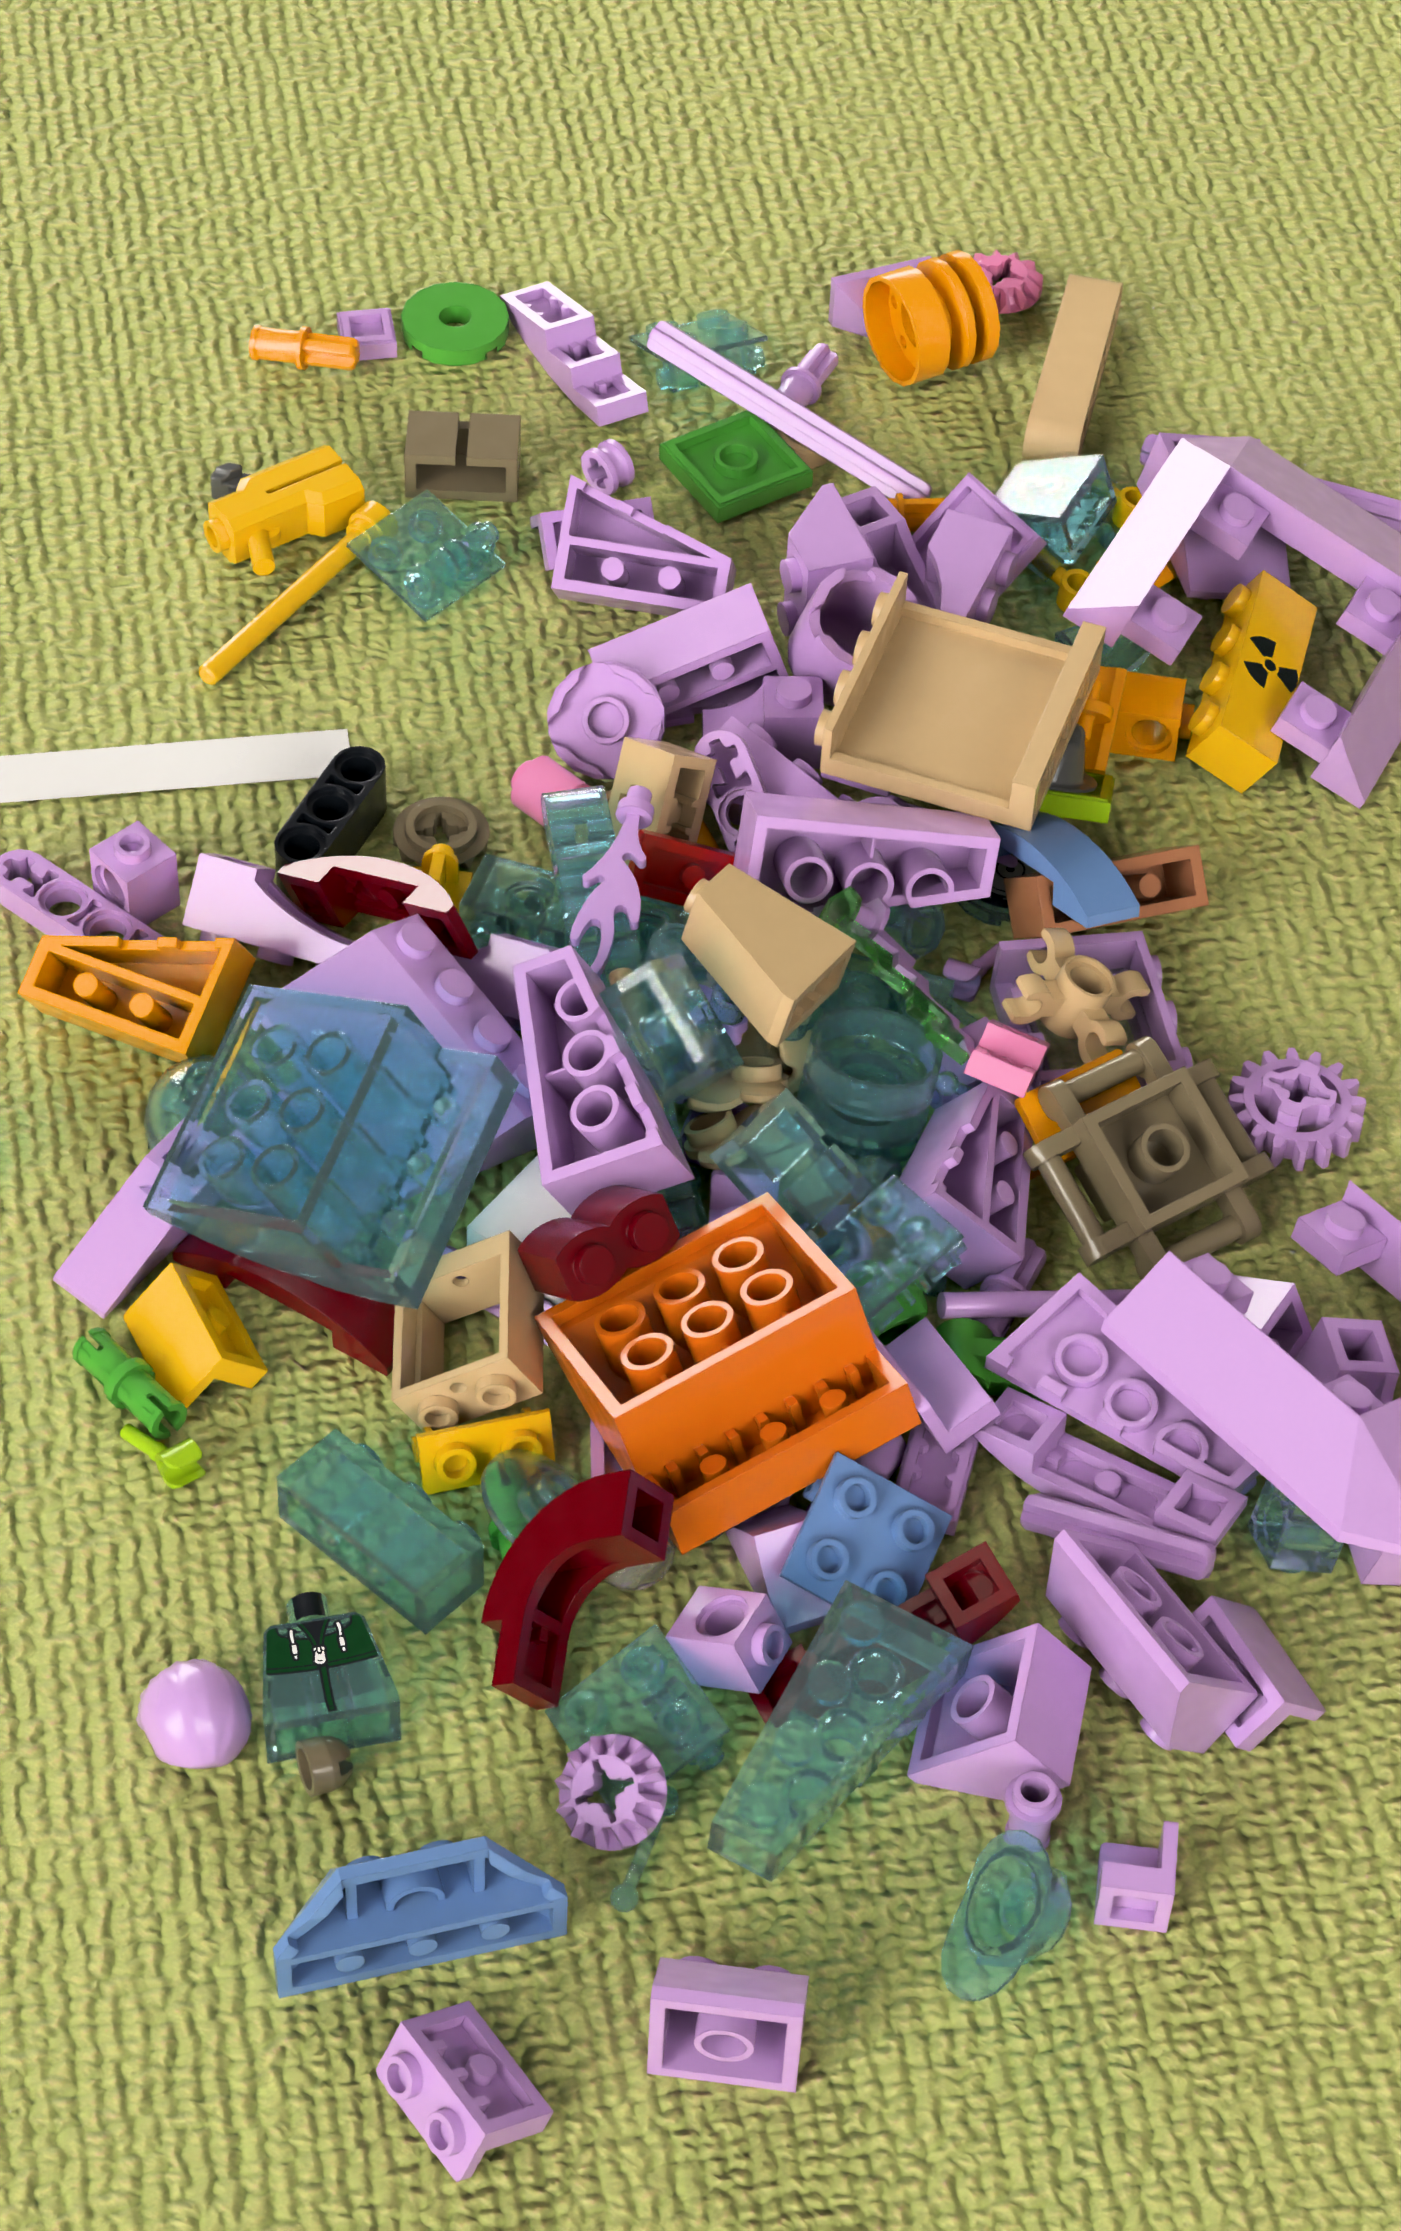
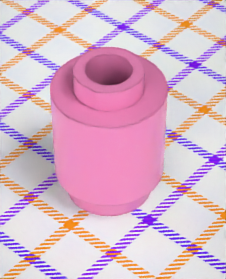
M539 756L524 762L518 767L512 777V804L556 836L566 835L571 839L581 837L591 828L599 814L600 802L593 796L592 787L548 756Z

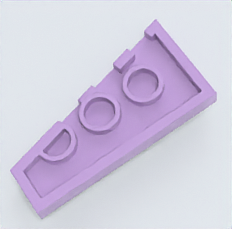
M1080 1272L986 1356L984 1368L1180 1477L1186 1469H1189L1240 1493L1260 1474L1100 1331L1103 1321L1117 1305Z

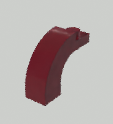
M628 1469L595 1476L578 1483L554 1498L533 1517L515 1539L503 1558L490 1586L484 1605L481 1623L500 1633L492 1687L536 1710L559 1706L569 1635L579 1608L590 1592L601 1581L616 1571L631 1566L665 1561L674 1502L673 1494L635 1471Z

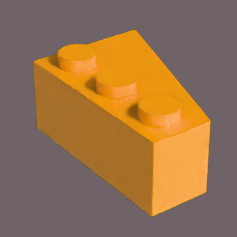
M42 935L18 990V994L44 1014L208 1073L256 958L235 938H215V941H180L177 937H157V940H122L119 936Z

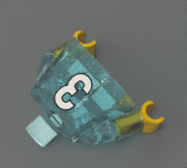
M1103 455L1068 456L1064 458L1023 461L1015 465L997 491H991L1047 542V545L1027 567L1044 582L1051 579L1059 586L1056 603L1063 612L1066 611L1090 574L1082 569H1070L1067 571L1062 567V564H1075L1113 507L1112 521L1121 529L1142 498L1138 487L1129 486L1122 490L1115 487L1117 481L1109 476Z

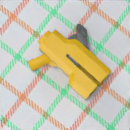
M329 445L320 446L253 474L242 473V466L239 464L225 463L216 467L210 476L211 495L216 500L208 502L209 520L204 522L203 528L205 537L214 552H222L229 562L234 564L251 558L254 573L260 576L269 575L275 570L273 548L307 534L327 537L346 529L349 525V517L365 503L364 487L359 477L346 463L342 464L341 457Z

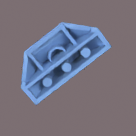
M486 1836L458 1842L438 1840L422 1846L419 1850L384 1858L379 1856L357 1858L346 1866L330 1869L273 1947L278 1997L284 1998L567 1935L568 1896L565 1886Z

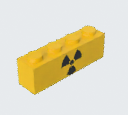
M1264 570L1246 586L1241 583L1236 585L1222 604L1221 612L1225 615L1223 624L1210 646L1214 656L1211 666L1204 674L1199 685V689L1203 691L1200 706L1192 715L1188 725L1192 735L1186 757L1241 794L1278 763L1283 739L1270 730L1297 689L1318 607Z

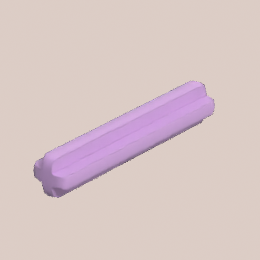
M1042 1493L1028 1495L1023 1504L1020 1523L1025 1530L1055 1538L1063 1529L1132 1543L1135 1544L1154 1568L1195 1580L1209 1578L1213 1571L1217 1551L1211 1542Z

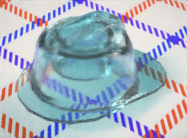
M1025 1830L1005 1831L993 1838L979 1854L970 1875L964 1897L948 1930L941 1953V1974L948 1990L963 2001H981L998 1993L1015 1977L1021 1965H1025L1038 1956L1052 1950L1063 1938L1070 1922L1072 1900L1070 1888L1067 1884V1876L1064 1872L1050 1866L1049 1855L1040 1839Z

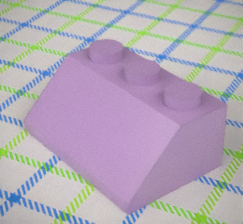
M1063 1529L1054 1538L1045 1596L1062 1616L1058 1623L1063 1632L1077 1645L1090 1650L1102 1665L1099 1669V1675L1104 1683L1117 1695L1132 1702L1143 1716L1140 1720L1143 1731L1154 1743L1168 1751L1175 1749L1204 1754L1259 1695L1258 1692L1135 1544Z

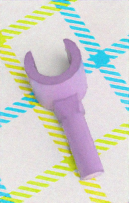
M998 943L971 964L949 958L943 968L942 974L946 976V979L939 993L966 1002L973 1001L978 992L982 977L994 966Z

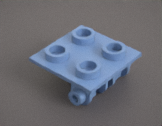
M835 1452L825 1476L817 1479L816 1482L804 1489L803 1497L811 1501V1506L779 1576L856 1619L867 1623L918 1595L925 1580V1574L929 1571L952 1516L845 1455Z

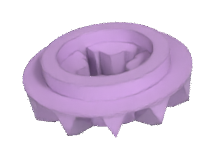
M608 1734L590 1736L588 1742L578 1749L567 1753L568 1762L563 1773L554 1781L559 1788L560 1802L556 1812L565 1819L568 1827L571 1829L572 1837L583 1841L595 1849L617 1851L637 1845L654 1831L665 1810L667 1781L659 1759L649 1747L639 1740L626 1735ZM603 1770H605L610 1780L634 1781V1784L624 1787V1792L615 1796L616 1809H614V1813H612L608 1804L588 1802L587 1798L594 1796L593 1792L603 1787L601 1777L604 1774Z

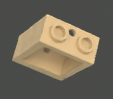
M510 1230L396 1273L391 1400L422 1430L423 1427L431 1426L432 1431L453 1427L543 1394L544 1337L534 1317L544 1312V1293L535 1291L517 1251L522 1242ZM458 1276H463V1277H466V1278H464V1279H458V1278H456V1277H458ZM500 1304L499 1353L444 1373L445 1324Z

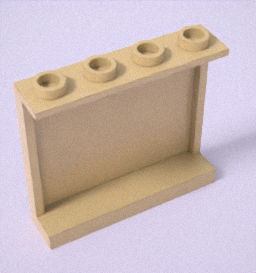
M899 571L890 592L885 593L881 591L877 597L872 613L871 626L873 627L871 631L862 630L858 636L853 653L852 664L854 666L852 671L843 669L839 675L834 691L833 704L835 706L833 710L824 709L818 719L814 734V745L822 747L820 772L1031 831L1100 671L1106 627L1083 621L1073 645L1069 646L905 601L908 573Z

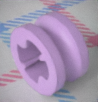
M610 438L599 443L597 448L588 449L581 456V466L587 482L590 486L607 495L615 493L618 487H625L631 484L635 478L633 462L625 448L616 440Z

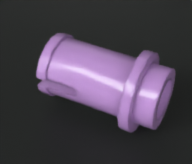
M1037 1771L1026 1772L1014 1778L1006 1788L1004 1803L1009 1813V1819L1005 1826V1833H1008L1005 1836V1841L1009 1848L1019 1855H1038L1045 1851L1050 1843L1051 1821L1055 1820L1060 1813L1063 1797L1060 1788L1048 1775Z

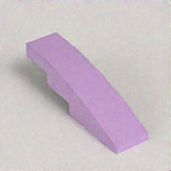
M548 281L500 295V299L506 304L509 319L524 343L558 387L595 424L601 427L649 412L646 391L622 373L620 353L596 336L593 314Z

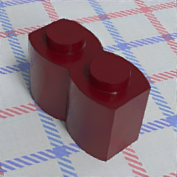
M614 1185L600 1189L588 1196L576 1208L571 1218H557L537 1227L523 1240L517 1251L535 1291L579 1302L593 1299L608 1291L620 1280L627 1268L643 1267L660 1259L675 1245L680 1237V1233L663 1194L624 1185Z

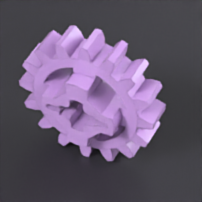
M1288 1048L1286 1058L1278 1060L1268 1050L1263 1052L1261 1066L1247 1060L1243 1063L1241 1076L1232 1077L1228 1101L1259 1153L1262 1151L1270 1153V1160L1275 1168L1285 1158L1292 1160L1296 1171H1303L1305 1161L1308 1159H1313L1323 1169L1329 1165L1331 1152L1336 1156L1345 1158L1349 1154L1351 1142L1359 1141L1364 1122L1366 1098L1357 1096L1360 1084L1357 1079L1341 1080L1344 1065L1340 1062L1326 1068L1320 1065L1321 1053L1316 1051L1310 1055L1308 1060L1299 1059L1295 1048Z

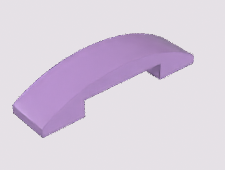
M1007 1387L995 1402L1001 1414L974 1434V1437L989 1453L1042 1494L1211 1542L1215 1547H1217L1247 1506L1248 1496L1189 1469H1186L1179 1480L1174 1483L1066 1433L1067 1413L1010 1387Z

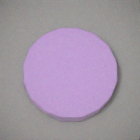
M617 661L593 662L571 671L555 688L547 709L548 734L557 755L574 771L594 779H614L624 737L662 741L665 733V707L656 687L639 670Z

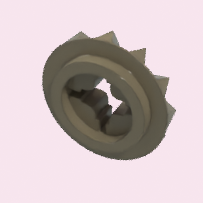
M431 797L419 800L406 807L395 820L393 826V845L398 847L402 862H416L418 866L422 867L421 863L424 853L437 844L434 834H437V827L442 826V832L446 833V837L449 840V843H446V845L453 848L460 867L470 870L475 857L486 856L490 835L488 821L477 807L461 799Z

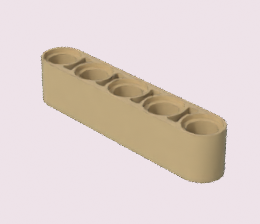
M1069 274L1030 410L1023 443L1022 459L1072 468L1078 467L1118 319L1123 283Z

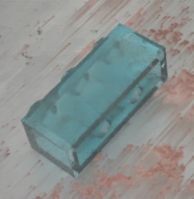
M336 1428L276 1476L279 1517L425 1635L484 1585V1545L473 1528L461 1520L454 1522L432 1504L431 1499L420 1486L411 1481L403 1482L384 1467L374 1450L363 1443L356 1445Z

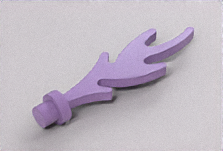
M639 785L631 786L628 789L627 796L618 802L615 815L622 824V827L613 844L605 855L582 876L584 888H590L597 883L601 884L588 896L577 914L570 934V944L573 947L578 946L590 927L596 926L600 929V947L596 959L591 965L592 970L599 977L608 963L613 948L614 916L622 912L626 914L631 930L639 928L641 917L639 887L632 871L624 862L632 860L638 868L644 869L646 867V855L642 851L639 842L638 829H644L651 825L654 807L650 803L652 798L651 791Z

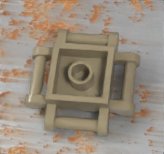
M1143 1036L1127 1044L1125 1053L1066 1082L1056 1079L1039 1088L1038 1099L1044 1113L1052 1121L1057 1122L1061 1131L1035 1144L1022 1155L1031 1171H1040L1082 1244L1078 1252L1087 1267L1099 1263L1128 1246L1135 1257L1136 1271L1142 1280L1169 1250L1182 1262H1186L1206 1253L1211 1254L1234 1241L1241 1245L1260 1236L1262 1230L1260 1219L1242 1188L1267 1176L1275 1170V1167L1266 1152L1259 1154L1216 1081L1220 1073L1211 1058L1187 1069L1183 1066L1173 1071L1156 1041L1149 1036ZM1136 1075L1145 1079L1147 1085L1091 1113L1085 1114L1079 1104ZM1071 1151L1075 1153L1080 1162L1075 1167L1076 1176L1104 1222L1113 1219L1117 1227L1104 1232L1061 1156ZM1215 1201L1217 1202L1223 1213L1221 1220L1163 1249L1154 1232Z

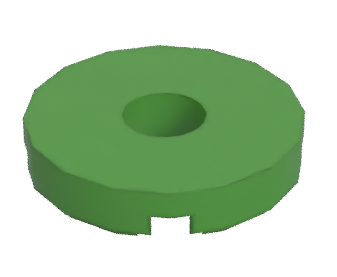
M462 282L439 283L417 291L406 301L401 314V331L405 344L411 350L414 346L422 351V358L432 363L448 366L471 365L487 359V352L492 351L494 348L497 347L498 352L505 346L509 334V314L506 304L494 292L479 285ZM449 323H461V324H464V325L454 327V326H448V325H446V324H449Z

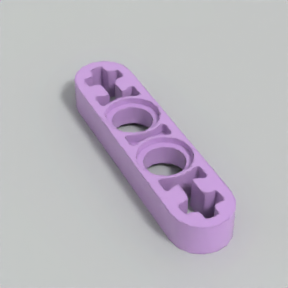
M22 849L8 851L0 855V904L44 934L52 936H96L102 932L115 931L124 936L122 940H157V937H164L41 855ZM60 902H72L80 907L76 912L65 916L55 915L49 911L51 906Z

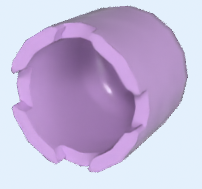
M871 567L868 572L854 569L846 571L845 568H839L821 581L789 637L788 664L793 676L821 677L823 681V702L826 705L835 706L833 704L834 691L842 670L852 671L854 666L852 664L854 648L862 630L870 632L873 627L871 626L872 613L879 593L881 591L889 593L897 578L879 567ZM907 587L905 601L917 604L915 595Z

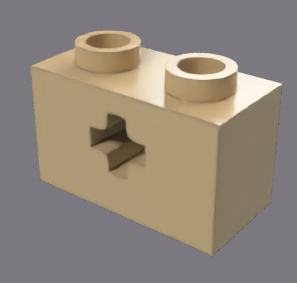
M624 737L596 854L603 857L616 839L622 827V824L615 815L618 802L626 797L628 789L635 785L646 787L652 793L650 803L654 807V816L651 825L644 828L645 830L697 843L717 760L669 742ZM630 860L624 861L629 866Z

